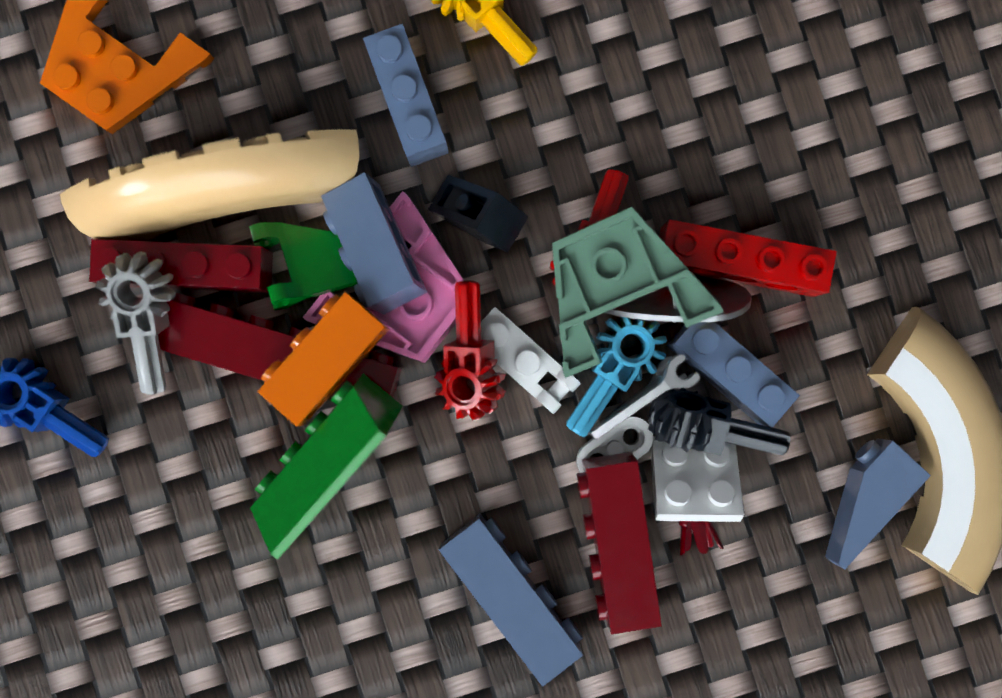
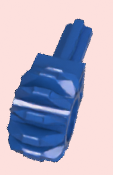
M5 358L2 361V366H0V426L10 427L15 424L18 428L25 427L31 432L47 431L50 429L91 457H98L105 450L109 441L108 436L66 410L64 407L70 398L54 389L56 385L53 382H43L49 370L45 367L35 368V361L32 359L23 358L19 362L16 358ZM16 383H18L22 391L18 402L12 396V388Z

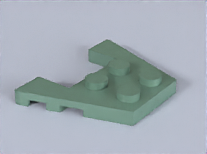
M633 207L552 243L556 296L559 302L560 314L559 332L563 350L562 368L565 378L603 362L586 323L587 320L663 287H669L686 328L724 312L719 302Z

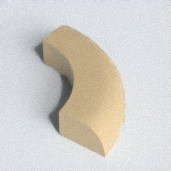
M308 130L305 133L306 137H298L286 141L281 140L280 133L266 134V136L245 141L243 147H240L239 138L203 144L204 150L188 152L182 155L181 159L179 152L171 151L142 159L143 163L108 170L110 178L99 184H96V179L88 178L62 192L60 199L68 219L80 232L93 239L125 241L151 240L183 226L240 212L286 205L320 203L323 201L322 195L355 177L360 156L357 130Z

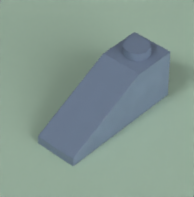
M877 438L875 441L870 440L865 443L856 453L855 458L857 461L849 469L825 557L830 562L844 570L931 476L892 440Z

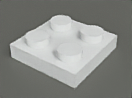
M653 436L650 453L655 521L741 522L744 517L736 444L725 442L720 456L697 451L692 448L688 452L678 447L670 448V444L659 442L656 440V436Z

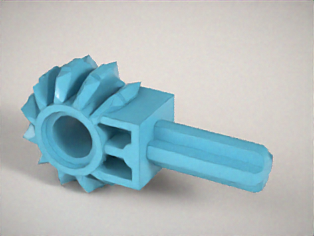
M620 317L622 327L611 318L605 321L606 326L613 334L609 335L599 332L596 336L598 340L608 342V348L598 349L603 362L593 366L591 369L597 376L567 420L566 426L579 436L586 437L617 389L627 392L633 381L642 380L640 366H643L650 374L657 372L656 366L650 359L652 357L656 360H665L666 354L656 351L654 348L655 345L667 342L666 336L653 338L651 335L660 326L657 321L649 323L645 328L643 327L645 320L634 319L632 325L631 318ZM628 334L636 336L641 343V351L634 358L624 356L620 348L622 339Z

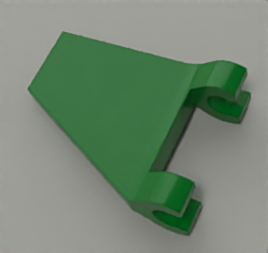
M260 222L249 226L255 246H262L268 249L280 243L291 278V282L278 283L267 287L274 311L288 308L307 298L358 284L353 270L350 271L344 265L339 255L338 249L342 247L338 235L333 234L332 231L281 222Z

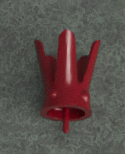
M678 521L681 526L680 556H683L691 548L692 530L698 551L701 554H706L708 547L714 546V539L719 548L724 549L712 521Z

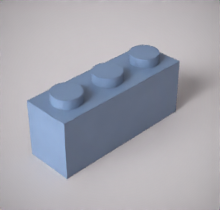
M403 24L364 37L365 46L410 166L413 167L448 154L449 151L444 134Z
M364 172L321 196L327 209L323 213L324 220L332 233L337 234L342 244V247L338 249L339 255L344 265L354 272L358 284L354 285V289L364 307H369L384 315L427 293L380 184Z
M699 322L687 328L684 324L666 345L677 355L683 354L686 357L684 361L757 424L773 428L800 396L715 322Z

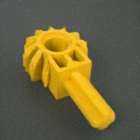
M431 0L432 4L442 3L441 13L444 16L456 10L457 19L460 22L465 20L475 33L484 26L519 65L527 64L536 55L537 47L502 10L504 0Z

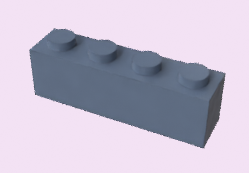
M478 514L443 541L439 551L543 687L583 656L579 643L583 636L570 618L562 621L553 608L558 604L549 590L543 584L537 588L528 577L532 569L518 551L513 554L509 552L502 542L507 537L492 517L486 521L481 514Z

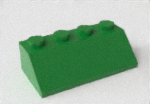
M364 373L354 385L348 380L345 381L330 399L336 406L328 416L320 411L304 430L310 435L305 443L301 445L295 440L279 460L285 465L278 474L270 470L254 489L260 496L250 509L270 554L277 560L387 436L403 407Z

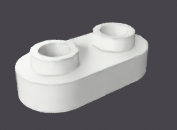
M630 416L597 440L592 438L579 449L576 457L580 473L584 472L582 460L590 458L594 453H601L603 456L632 452L638 460L649 451L653 443V433L648 430L649 424L641 418ZM627 429H634L637 432V440L632 444H627L623 440V434Z

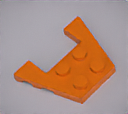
M66 0L40 84L111 134H114L154 105L153 101L170 88L176 89L186 82L185 77L199 67L204 69L214 60V57L209 52L180 32L156 66H153L93 23L108 0Z

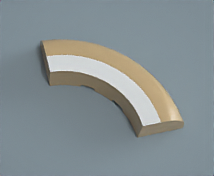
M912 307L867 374L892 396L903 413H907L917 433L914 436L919 450L921 467L931 475L925 481L924 496H920L915 519L901 546L969 592L979 595L993 570L1002 548V415L991 388L977 364L963 346L939 322L921 308Z

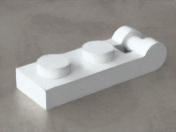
M496 307L481 321L482 340H494L495 359H498L497 364L552 414H555L562 406L559 403L569 390L573 393L581 383L573 375L565 378L562 366ZM549 372L557 380L546 391L538 382Z

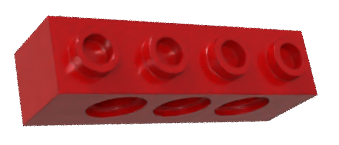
M670 219L661 226L659 237L692 274L811 297L830 292L837 251Z

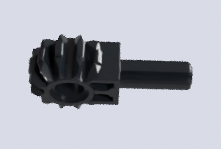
M685 388L665 391L652 401L649 410L648 430L656 434V440L670 444V448H682L685 452L692 448L697 451L721 456L725 442L773 454L784 455L787 453L791 442V434L788 431L731 418V403L703 397L698 394V391L692 392Z

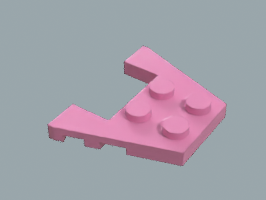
M402 191L392 203L390 209L404 240L411 245L409 252L427 293L384 315L369 307L366 309L390 329L375 346L426 363L456 324L455 284L465 280L412 200ZM329 292L320 295L303 318L316 325L323 318L319 314L321 308L335 294Z

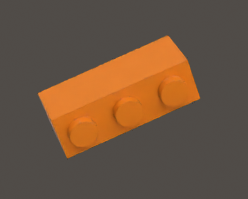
M346 292L341 297L337 295L331 297L319 312L323 318L312 330L308 327L303 329L290 344V347L294 349L293 352L283 363L280 360L275 361L261 377L265 383L257 392L296 427L308 423L390 330L352 295Z

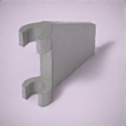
M683 354L665 357V360H660L657 363V372L653 374L651 381L592 427L589 434L597 440L665 391L695 385L699 381L700 375L696 372L689 375L688 378L685 373L677 376L676 368L686 357Z

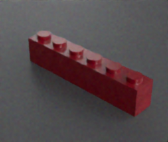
M176 293L175 298L166 301L170 307L168 312L170 326L160 332L158 338L160 350L262 380V375L275 361L280 360L283 363L293 352L294 349L290 347V344L302 330L291 327L289 334L273 330L276 323L274 321L251 315L249 322L234 318L236 310L211 303L209 310L194 306L196 298ZM370 351L369 357H365L345 381L348 380L354 385L364 373L385 392L394 397L402 368L393 366L394 357ZM344 381V382L338 387V389L330 396V398L328 399L329 401H331L330 399H331V398L334 396V394L339 390V388L345 383V381Z

